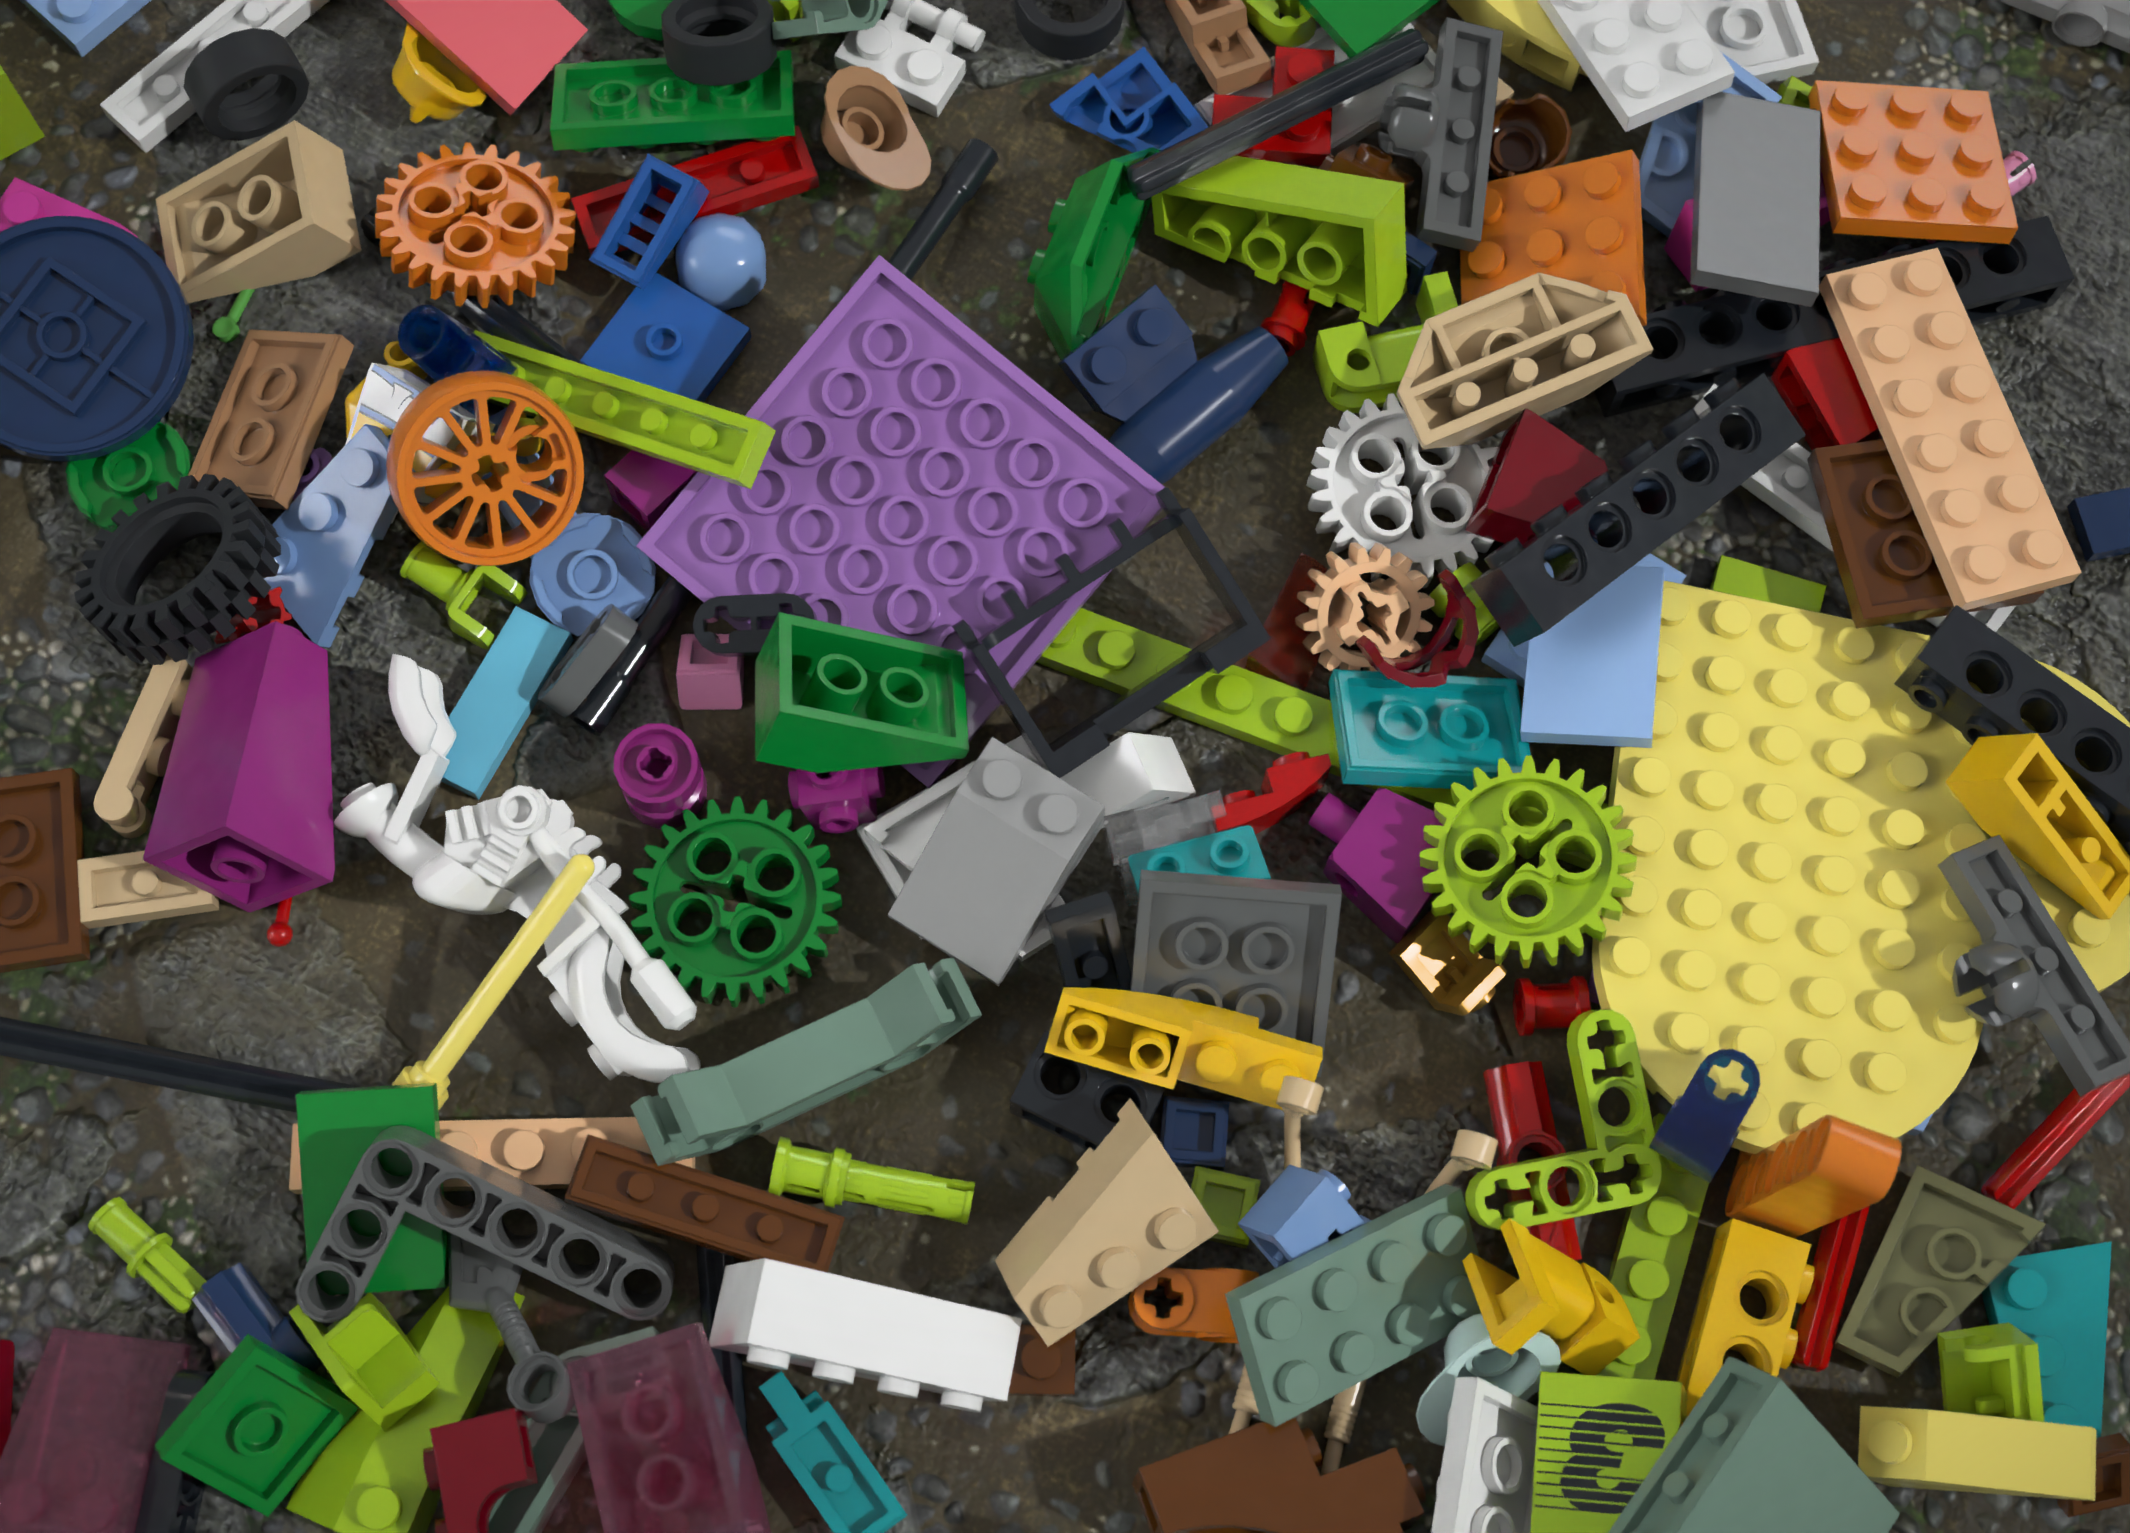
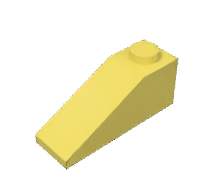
M1860 1406L1858 1467L1871 1481L1889 1487L2095 1501L2096 1429L2086 1426L1929 1409Z

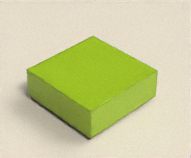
M1199 1166L1195 1167L1191 1190L1219 1231L1207 1240L1247 1248L1249 1237L1238 1223L1257 1202L1261 1180Z

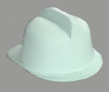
M1481 1313L1472 1315L1459 1322L1450 1331L1444 1346L1445 1369L1431 1382L1420 1397L1416 1412L1419 1431L1431 1443L1445 1446L1448 1429L1447 1417L1452 1404L1456 1377H1479L1527 1401L1533 1394L1539 1391L1540 1371L1557 1372L1561 1363L1558 1345L1548 1335L1538 1332L1511 1355L1492 1344Z

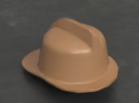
M849 66L838 70L826 85L824 94L826 110L823 113L820 126L822 141L829 155L840 165L856 171L859 175L867 177L873 183L890 190L909 191L920 187L930 175L931 157L898 89L884 75L868 67Z

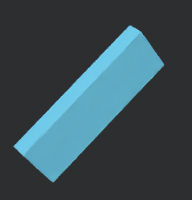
M515 606L448 717L456 731L457 737L449 753L446 755L450 762L442 777V782L478 800L480 799L539 700L538 694L541 687L574 640L570 632Z

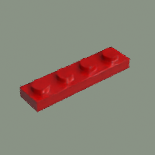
M795 126V136H782L771 141H758L754 139L673 166L699 180L710 191L693 221L698 217L715 213L735 215L819 187L818 174L799 126ZM634 178L571 198L590 255L593 254ZM661 187L656 194L657 197L671 204L677 195L664 187ZM650 206L642 214L658 224H661L665 217V214ZM635 225L628 234L645 244L651 242L654 235ZM620 245L615 253L627 250L628 248Z

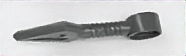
M448 1232L449 1305L453 1308L491 1314L516 1364L508 1377L507 1393L509 1400L519 1411L529 1419L540 1424L553 1423L563 1418L573 1408L578 1398V1378L573 1370L556 1355L540 1351L513 1298L523 1267ZM545 1372H557L558 1384L554 1394L542 1403L531 1404L528 1394L532 1382Z

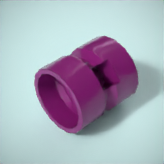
M665 723L646 724L632 730L621 740L614 755V774L631 813L642 823L657 829H661L664 824L676 828L685 824L683 810L689 809L695 816L701 811L707 797V780L693 742L682 730Z

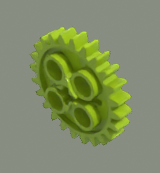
M1526 755L1522 771L1512 773L1509 764L1504 758L1498 759L1497 777L1492 779L1480 768H1474V789L1470 791L1456 782L1451 785V796L1456 804L1455 807L1446 803H1435L1434 816L1444 826L1425 825L1423 829L1424 840L1436 847L1420 851V866L1436 870L1422 878L1423 891L1427 893H1442L1432 902L1434 917L1453 912L1454 915L1448 924V935L1453 938L1469 929L1472 932L1469 948L1473 954L1481 950L1487 942L1494 944L1496 964H1501L1510 949L1519 951L1523 968H1529L1533 951L1539 950L1543 951L1551 966L1557 965L1558 946L1563 944L1577 957L1583 955L1584 944L1582 934L1585 932L1596 940H1604L1606 928L1600 916L1620 921L1623 907L1613 897H1631L1634 883L1619 874H1626L1636 869L1637 856L1620 852L1632 845L1633 830L1613 829L1622 820V806H1611L1602 809L1601 806L1606 798L1607 788L1602 784L1587 793L1582 790L1585 771L1582 769L1573 773L1567 781L1559 778L1560 763L1558 759H1553L1545 774L1536 773L1532 755ZM1528 806L1541 811L1545 819L1539 825L1528 828L1518 825L1510 816L1517 809ZM1568 822L1572 826L1570 830H1566L1557 835L1552 841H1548L1553 830L1561 823ZM1483 849L1494 854L1498 862L1488 870L1476 871L1466 866L1463 859L1471 851ZM1540 850L1539 867L1537 869L1533 865L1526 863L1515 872L1517 854H1520L1525 859H1529ZM1576 851L1588 856L1592 866L1584 872L1571 873L1561 868L1557 859L1566 852ZM1509 879L1503 886L1502 892L1493 900L1484 899L1483 894L1485 892L1491 891L1504 880ZM1528 894L1540 899L1545 908L1536 916L1522 917L1511 910L1509 903L1519 895Z

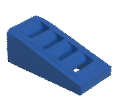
M647 154L589 260L644 291L701 209L710 191L699 180ZM661 187L677 194L672 204L656 196ZM648 206L665 214L661 224L642 215ZM634 225L654 235L649 245L628 235ZM620 245L643 256L638 266L614 255Z

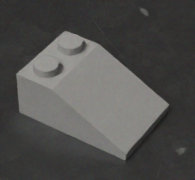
M992 737L954 794L889 911L888 917L999 986L1045 916L1044 911L1051 907L1104 825L1105 806Z

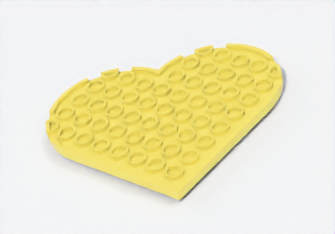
M1664 580L1652 748L1615 746L1608 807L1622 806V820L1613 829L1633 830L1632 845L1620 852L1637 856L1635 871L1619 874L1634 883L1631 897H1613L1623 907L1620 921L1600 916L1606 928L1605 939L1599 941L1593 938L1592 941L1594 982L1601 1010L1616 1011L1631 1023L1636 1036L1645 1086L1653 1095L1658 1091L1676 1109L1689 1117L1687 1121L1689 1125L1719 1142L1756 1155L1758 1152L1826 1114L1898 1139L1934 1113L1952 1094L1965 1075L1976 1052L1983 1028V1023L1971 1017L1965 1011V1008L1987 998L1982 988L1957 997L1954 992L1952 976L1956 960L1961 955L1968 953L1970 949L1981 945L1982 940L1977 928L1938 867V864L1951 854L1992 838L1979 827L1945 783L1972 745L1964 738L1962 732L1937 714L1918 707L1910 699L1909 694L1894 684L1930 635L1882 625L1856 629L1853 619ZM2037 661L2130 727V723L2097 692L2061 670ZM1968 681L1973 689L1982 693L1981 689L1976 684H1974L1971 681ZM2022 719L2024 724L2029 729L2035 731L2034 727L2029 722ZM2076 758L2082 767L2089 770L2082 760ZM2011 852L2097 991L2100 993L2130 972V891L2110 920L2098 919Z

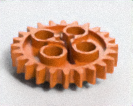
M465 142L462 155H454L446 145H440V159L434 160L429 155L419 152L417 153V168L400 163L398 165V179L386 177L384 180V194L377 195L375 235L376 238L380 239L381 256L391 257V271L394 274L408 271L410 288L414 289L428 282L431 284V299L433 300L441 297L446 291L454 292L456 306L461 307L467 296L472 295L477 297L478 303L482 308H487L490 295L498 294L507 305H513L514 290L519 289L525 295L533 298L536 296V281L549 286L554 284L555 270L565 271L568 264V254L574 252L576 213L570 210L569 192H558L559 178L557 176L541 178L542 164L540 162H534L523 168L520 166V152L514 151L506 159L497 158L496 145L491 144L484 155H479L475 153L470 142Z

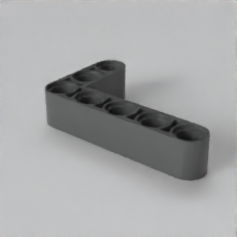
M399 1125L391 1126L380 1132L363 1154L309 1258L296 1288L297 1302L303 1313L311 1319L329 1323L337 1322L348 1316L367 1289L406 1212L624 1317L638 1321L652 1319L661 1314L667 1307L673 1290L675 1269L669 1254L659 1246L574 1205L565 1203L564 1200L418 1129ZM386 1148H397L404 1151L412 1161V1173L399 1177L390 1175L380 1164V1151ZM453 1178L465 1180L475 1191L476 1201L467 1206L451 1204L442 1194L441 1183ZM520 1208L527 1210L535 1217L538 1229L530 1235L519 1236L513 1234L504 1225L502 1215L510 1209ZM357 1209L371 1211L380 1221L381 1233L369 1237L359 1235L349 1224V1212ZM573 1239L589 1240L597 1247L600 1258L589 1265L575 1264L566 1256L564 1245ZM635 1269L651 1270L660 1279L661 1286L651 1294H638L628 1287L625 1282V1276ZM327 1270L339 1272L349 1283L350 1293L338 1297L328 1295L318 1284L317 1274Z

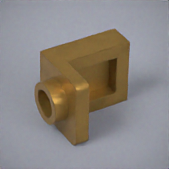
M1431 909L1389 954L1434 1009L1465 1016L1468 1013L1481 1009L1492 999L1495 994L1494 986L1506 975L1507 970L1502 964H1496L1495 960L1483 958L1478 952L1475 954L1471 953L1469 948L1470 942L1463 933L1451 938L1448 935V924L1451 918L1447 914L1434 917Z

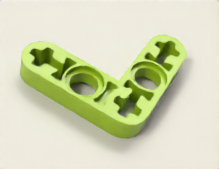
M1590 1010L1578 1015L1570 1024L1567 1032V1049L1587 1149L1491 1167V1169L1478 1172L1469 1181L1465 1191V1205L1469 1215L1479 1225L1489 1229L1501 1230L1500 1226L1510 1218L1524 1227L1638 1205L1650 1200L1657 1193L1662 1181V1167L1636 1036L1631 1023L1622 1014L1613 1010ZM1597 1022L1601 1031H1612L1614 1035V1044H1609L1604 1049L1607 1068L1621 1066L1623 1077H1601L1593 1080L1592 1070H1606L1601 1050L1589 1049L1587 1044V1036L1597 1033ZM1611 1087L1622 1090L1630 1104L1627 1118L1622 1124L1615 1127L1607 1124L1601 1118L1598 1111V1102L1601 1095L1606 1089ZM1623 1156H1625L1627 1163L1638 1164L1640 1167V1176L1631 1180V1191L1628 1185L1623 1183L1609 1182L1598 1185V1180L1594 1173H1605L1623 1168ZM1591 1160H1594L1593 1168L1589 1163ZM1562 1166L1570 1168L1579 1180L1577 1197L1572 1203L1565 1206L1556 1204L1550 1198L1547 1190V1182L1550 1175L1555 1169ZM1530 1172L1529 1182L1525 1177V1174ZM1498 1181V1185L1502 1189L1519 1190L1529 1188L1533 1201L1518 1200L1508 1202L1504 1205V1216L1501 1217L1497 1209L1486 1207L1485 1196L1495 1193L1494 1182ZM1598 1192L1601 1195V1199L1597 1200ZM1535 1204L1538 1210L1537 1212L1532 1213L1533 1206Z

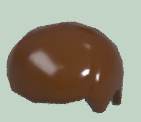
M1537 93L1527 99L1515 100L1507 98L1495 107L1488 175L1498 180L1562 165L1568 153L1572 134L1565 110L1547 95Z

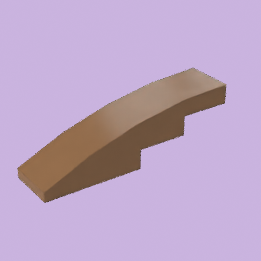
M1164 0L1192 56L1215 94L1226 95L1272 79L1271 60L1248 27L1247 9L1242 0Z

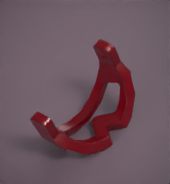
M1447 569L1437 575L1447 592L1448 602L1445 618L1438 632L1424 648L1409 656L1391 659L1381 656L1376 648V644L1365 635L1355 641L1370 665L1387 679L1391 678L1411 688L1437 687L1447 682V673L1450 669L1465 668L1473 657L1479 635L1476 607L1465 594L1456 576ZM1461 618L1463 620V630L1458 647L1455 650L1440 652L1450 641L1457 622ZM1431 660L1428 672H1405L1414 670Z

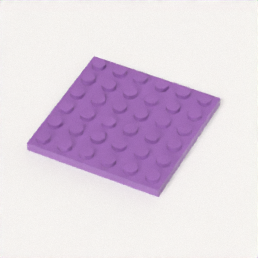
M879 255L745 415L763 421L776 430L752 488L748 489L697 472L636 547L703 602L719 596L794 594L804 599L811 606L819 621L963 652L968 740L970 742L1001 703L961 643L952 626L963 619L973 629L977 639L1012 617L1011 612L1001 598L1002 593L1012 588L1025 607L1046 595L1066 581L1057 568L1054 559L1066 553L1079 572L1119 547L1107 525L1119 518L1127 527L1132 537L1145 530L1161 512L1162 508L1155 494L1165 487ZM1112 570L989 650V653L1012 689L1017 686ZM792 607L783 608V613L795 615ZM728 610L719 611V615L735 629L751 630V621H735L729 616ZM775 620L761 621V629H771ZM955 759L903 764L901 766L930 788L940 779Z

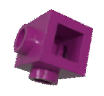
M883 767L825 773L797 769L796 771H790L788 776V787L794 809L802 810L815 830L821 829L829 833H846L855 830L858 824L875 822L877 820L876 798L884 797L886 790Z

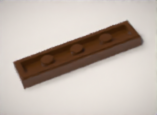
M587 1134L565 1195V1203L745 1261L767 1258L826 1273L828 1272L845 1219L843 1216L676 1162L657 1166L651 1154Z

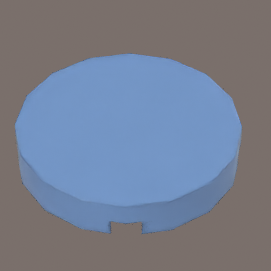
M581 513L573 516L561 534L547 547L534 554L532 558L529 583L537 606L554 625L577 637L582 635L594 618L609 604H613L634 621H637L655 594L656 580L654 561L636 547L642 537L630 524L609 515Z

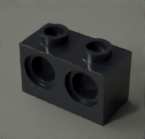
M1045 1030L1010 1099V1113L1085 1150L1089 1147L1096 1150L1116 1126V1123L1109 1121L1102 1113L1101 1104L1106 1098L1116 1094L1131 1098L1150 1126L1162 1101L1165 1087L1045 1053L1044 1050L1050 1033ZM1065 1066L1077 1075L1079 1083L1070 1093L1058 1095L1051 1093L1044 1087L1041 1077L1051 1067Z

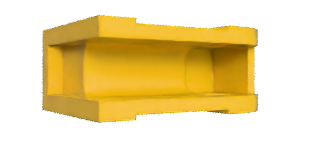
M1510 1218L1500 1228L1519 1274V1279L1472 1252L1462 1260L1492 1344L1511 1355L1540 1331L1548 1335L1558 1345L1561 1362L1584 1375H1597L1640 1338L1625 1301L1604 1275L1584 1262L1578 1263L1531 1235L1526 1227Z

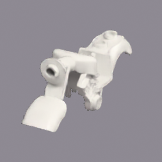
M392 654L388 678V694L392 713L403 737L421 757L399 803V796L394 783H387L378 787L374 783H367L352 791L342 800L340 806L343 810L335 819L334 827L353 837L366 838L391 863L413 878L414 890L422 899L429 903L475 915L496 914L510 909L528 919L568 861L577 854L589 855L592 850L602 845L601 839L594 835L586 836L584 830L574 827L573 812L564 800L549 799L543 789L537 790L533 787L521 785L506 790L501 797L477 803V805H468L461 807V809L445 811L447 822L444 846L419 828L449 765L450 760L446 758V755L449 753L457 736L445 710L443 685L439 676L432 671L419 667L411 658ZM596 856L593 859L595 865L593 875L544 941L547 957L537 968L544 977L550 980L556 989L549 995V998L558 1013L570 1026L573 1027L577 1023L581 1025L593 1042L587 1048L590 1057L609 1080L618 1075L634 1076L652 1083H661L673 1074L701 1069L699 1057L690 1049L668 1046L648 1037L636 1027L626 1011L621 997L620 985L625 959L632 968L630 981L665 1029L681 1030L695 1019L697 1006L665 962L661 959L650 958L628 925L620 917L629 907L621 898L609 890L621 876L622 870L620 865L612 863L606 869V860L601 856Z

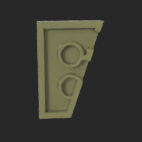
M1917 1165L1834 1348L1899 1378L1937 1339V1333L1944 1332L2033 1241L2046 1224Z

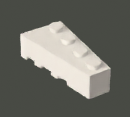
M763 1258L725 1266L708 1347L746 1354V1362L769 1368L788 1370L789 1363L813 1368V1377L832 1382L853 1384L855 1376L878 1381L877 1391L900 1397L917 1398L919 1389L942 1394L940 1403L942 1406L963 1411L981 1412L982 1402L1007 1401L1022 1318Z

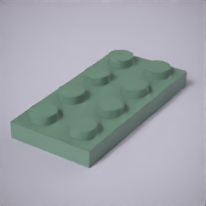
M1444 1184L1225 1294L1262 1421L1276 1427L1447 1337L1459 1322L1472 1315L1481 1313L1462 1262L1471 1252L1477 1256L1479 1254L1461 1188Z

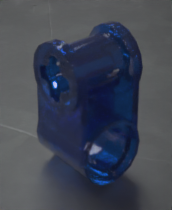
M420 305L413 308L404 316L399 325L398 342L400 348L435 380L434 383L446 377L469 371H497L513 375L518 369L506 356L475 334L471 329L432 305ZM473 399L459 404L465 410L475 415Z
M1734 1049L1718 1050L1708 1055L1700 1064L1684 1094L1677 1097L1653 1138L1649 1149L1710 1184L1740 1132L1738 1129L1739 1125L1757 1096L1760 1087V1075L1754 1061L1745 1053ZM1734 1060L1744 1066L1741 1078L1749 1086L1743 1095L1732 1091L1726 1099H1723L1714 1093L1717 1082L1709 1076V1073L1714 1065L1726 1068Z

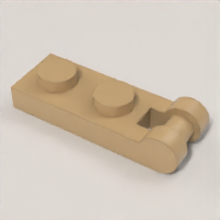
M168 654L163 665H153L93 802L94 809L99 817L124 838L139 837L150 827L151 813L145 805L158 776L162 777L166 773L193 670L186 660L174 662Z

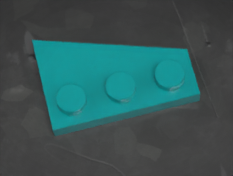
M2112 1241L2017 1256L1981 1293L1989 1325L2010 1322L2038 1343L2044 1422L2093 1427L2096 1429V1438L2101 1437Z

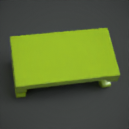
M2010 1322L1937 1333L1944 1411L2044 1422L2038 1343Z

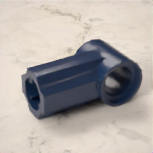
M239 1262L229 1269L220 1271L205 1282L198 1294L192 1298V1301L230 1353L249 1334L312 1372L323 1365L297 1324L289 1316L283 1317L268 1293L246 1265Z

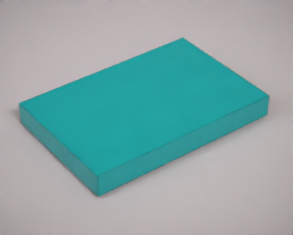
M1333 669L1328 685L1342 784L1451 789V785L1456 782L1472 790L1474 789V768H1480L1492 779L1497 777L1498 759L1504 758L1509 764L1512 773L1522 771L1526 755H1531L1529 742H1521L1522 706L1516 679L1447 675V682L1443 685L1411 688L1391 678L1387 679L1377 671Z

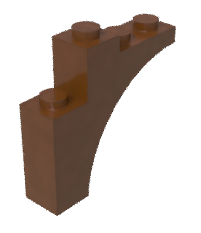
M1296 1417L1276 1427L1263 1421L1138 1469L1132 1483L1151 1533H1403V1531L1412 1528L1423 1516L1424 1510L1421 1504L1426 1501L1425 1490L1417 1470L1411 1463L1403 1464L1396 1447L1320 1476L1317 1468L1322 1466V1456L1316 1438L1309 1427L1306 1426L1300 1429Z

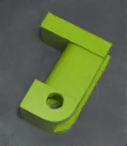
M1447 271L1423 277L1416 301L1417 311L1422 323L1420 325L1367 336L1363 321L1318 331L1312 358L1322 392L1328 403L1343 412L1348 410L1352 413H1359L1366 399H1370L1377 408L1383 407L1389 393H1394L1398 399L1396 395L1425 321L1458 307Z

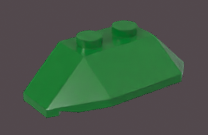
M1151 147L1112 159L1075 179L1067 200L1058 198L1055 202L1048 223V232L1053 234L1047 251L1040 248L1036 250L1029 268L1027 283L1034 285V310L1060 360L1105 324L1152 204L1151 197L1146 200L1135 199L1131 190L1126 186L1124 177L1131 165L1162 151L1160 149Z

